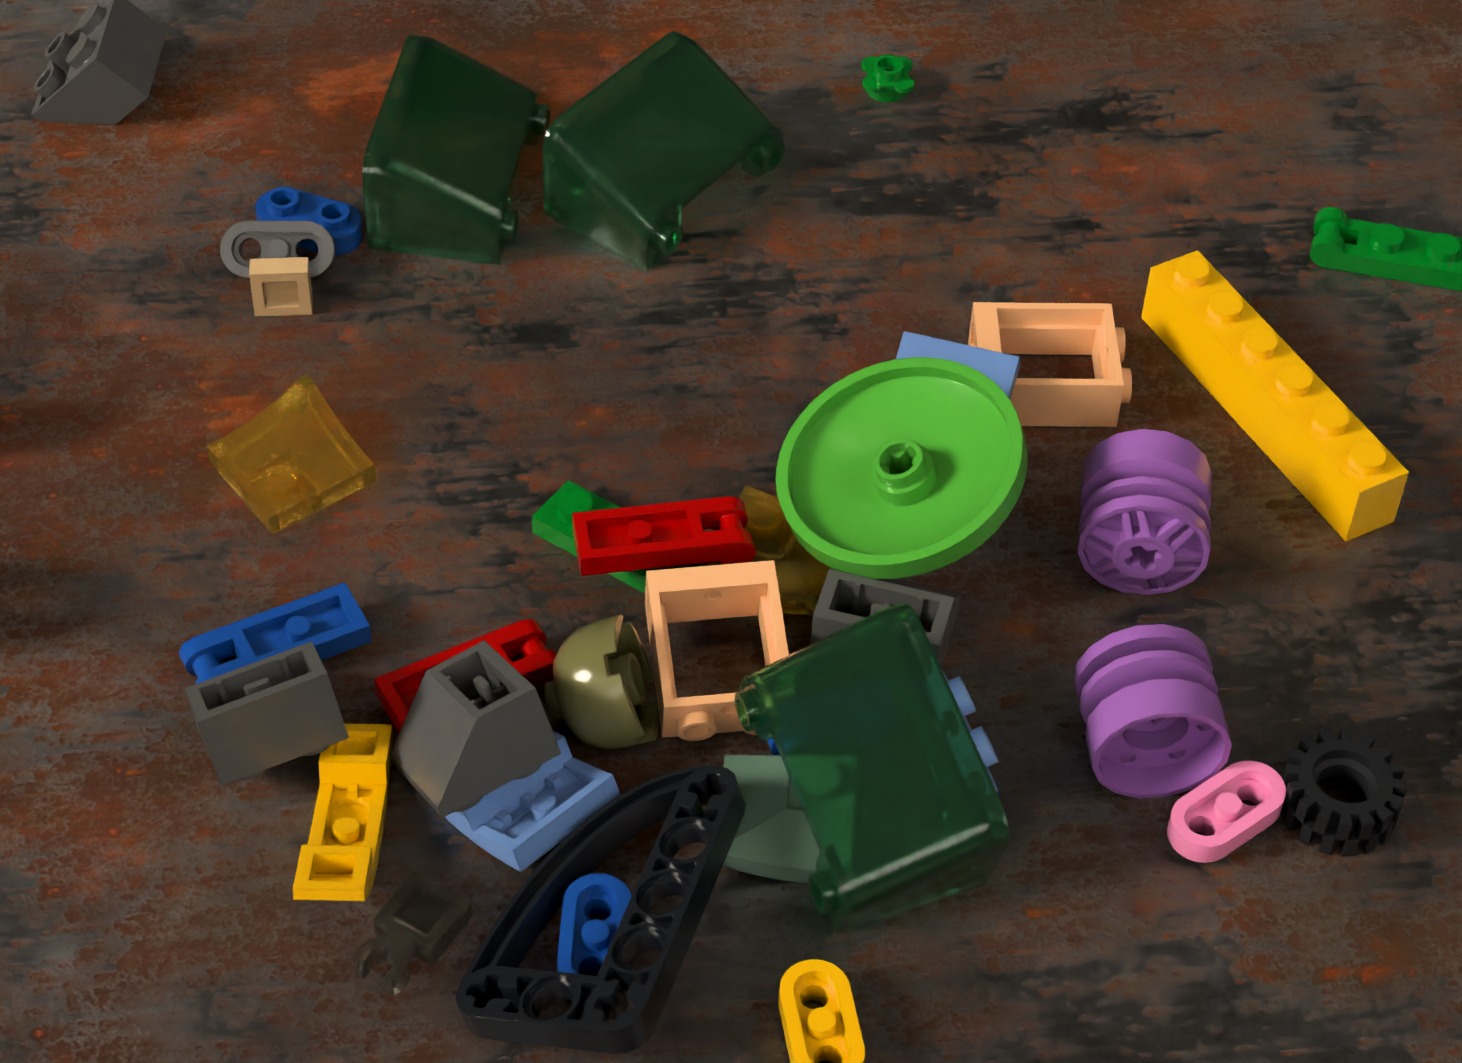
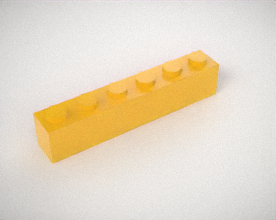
M1196 250L1150 267L1141 318L1342 539L1347 542L1394 522L1409 471L1212 264Z

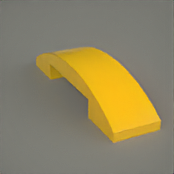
M344 723L349 738L330 745L320 753V785L308 844L301 845L293 884V900H367L376 875L384 830L391 766L390 754L392 752L393 740L392 724Z

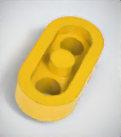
M809 959L792 965L781 978L778 1000L790 1063H819L821 1061L864 1063L865 1046L847 976L836 965L824 960ZM818 1001L824 1007L810 1009L804 1006L803 1003Z

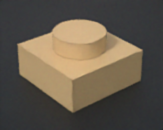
M308 257L250 259L249 278L255 317L312 315L313 296Z

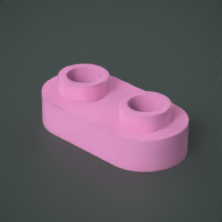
M1248 760L1229 765L1176 801L1167 827V836L1171 846L1181 856L1195 862L1208 863L1224 858L1277 821L1286 796L1284 780L1277 771L1261 762ZM1242 800L1250 801L1256 806L1246 805L1242 803ZM1195 832H1200V833H1203V834H1205V835H1207V836L1200 835V834H1197V833H1195Z

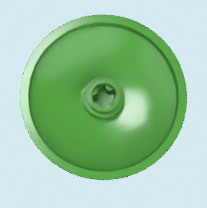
M911 357L881 362L856 371L834 383L817 396L799 415L790 428L779 453L776 467L777 496L783 514L799 543L812 556L827 566L872 579H897L921 575L945 567L968 555L991 537L1007 519L1021 494L1026 479L1028 467L1026 438L1011 400L993 380L983 373L961 363L940 358Z

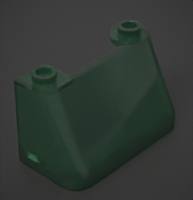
M672 31L553 121L544 138L542 149L544 214L647 271L664 256L671 255L678 248L683 237V228L681 226L682 208L741 161L745 172L759 177L767 171H773L780 164L785 152L782 131L695 40L680 32Z
M408 35L364 156L362 182L368 249L500 265L506 243H515L517 237L519 213L518 210L510 209V191L524 146H535L538 137H546L549 130L550 105L542 104L541 93L433 37Z
M903 603L880 610L743 678L739 692L735 694V707L738 718L745 731L754 730L761 740L765 741L773 738L820 850L816 862V873L809 875L810 892L818 911L821 914L829 913L837 933L986 884L1008 848L1010 838L1006 814L924 628L910 605Z

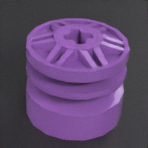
M1149 429L1117 433L1097 443L1084 460L1081 478V514L1077 553L1084 570L1105 586L1124 593L1142 595L1172 592L1193 582L1207 567L1211 550V538L1209 535L1211 519L1209 509L1211 505L1212 472L1206 455L1187 439L1167 431Z
M1166 624L1137 625L1113 632L1091 645L1076 664L1074 684L1080 699V713L1086 723L1085 737L1091 766L1099 783L1116 794L1134 798H1159L1179 794L1201 785L1216 775L1228 762L1232 742L1224 711L1217 696L1218 687L1212 673L1211 659L1204 641L1189 630Z

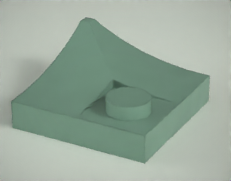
M724 755L723 767L728 768L735 774L746 807L723 867L777 880L853 886L858 779L857 757Z

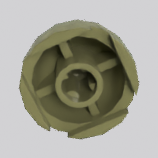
M616 615L592 622L573 632L562 643L554 659L553 680L547 681L544 686L547 706L552 717L555 720L563 718L573 735L585 744L603 749L630 748L656 741L659 734L660 718L658 703L645 708L647 698L646 685L654 683L651 667L635 627L630 621L622 623L623 615Z

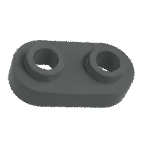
M241 221L228 228L220 243V254L225 266L232 273L244 278H249L250 261L244 258L242 247L248 240H257L260 243L261 254L258 258L300 257L298 253L300 244L306 240H313L318 246V254L315 259L309 261L311 279L320 277L329 271L335 262L337 253L336 243L331 233L323 226L311 221Z

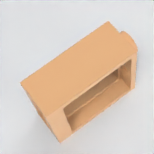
M973 302L968 345L1006 354L1092 355L1095 379L1017 378L1011 402L1017 412L1021 426L1117 427L1121 403H1130L1132 374L1130 368L1121 367V362H1123L1125 357V330L1123 327H1115L1112 304Z
M774 560L646 571L645 610L662 738L680 737L687 741H700L710 738L715 733L745 731L751 735H764L763 725L769 715L780 706L794 701L796 697ZM758 616L769 690L677 698L667 623Z

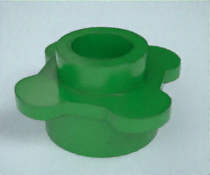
M885 54L878 57L869 56L862 60L861 69L866 72L862 86L874 100L895 102L905 97L906 93L913 90L914 80L909 77V72L913 69V63L910 59Z

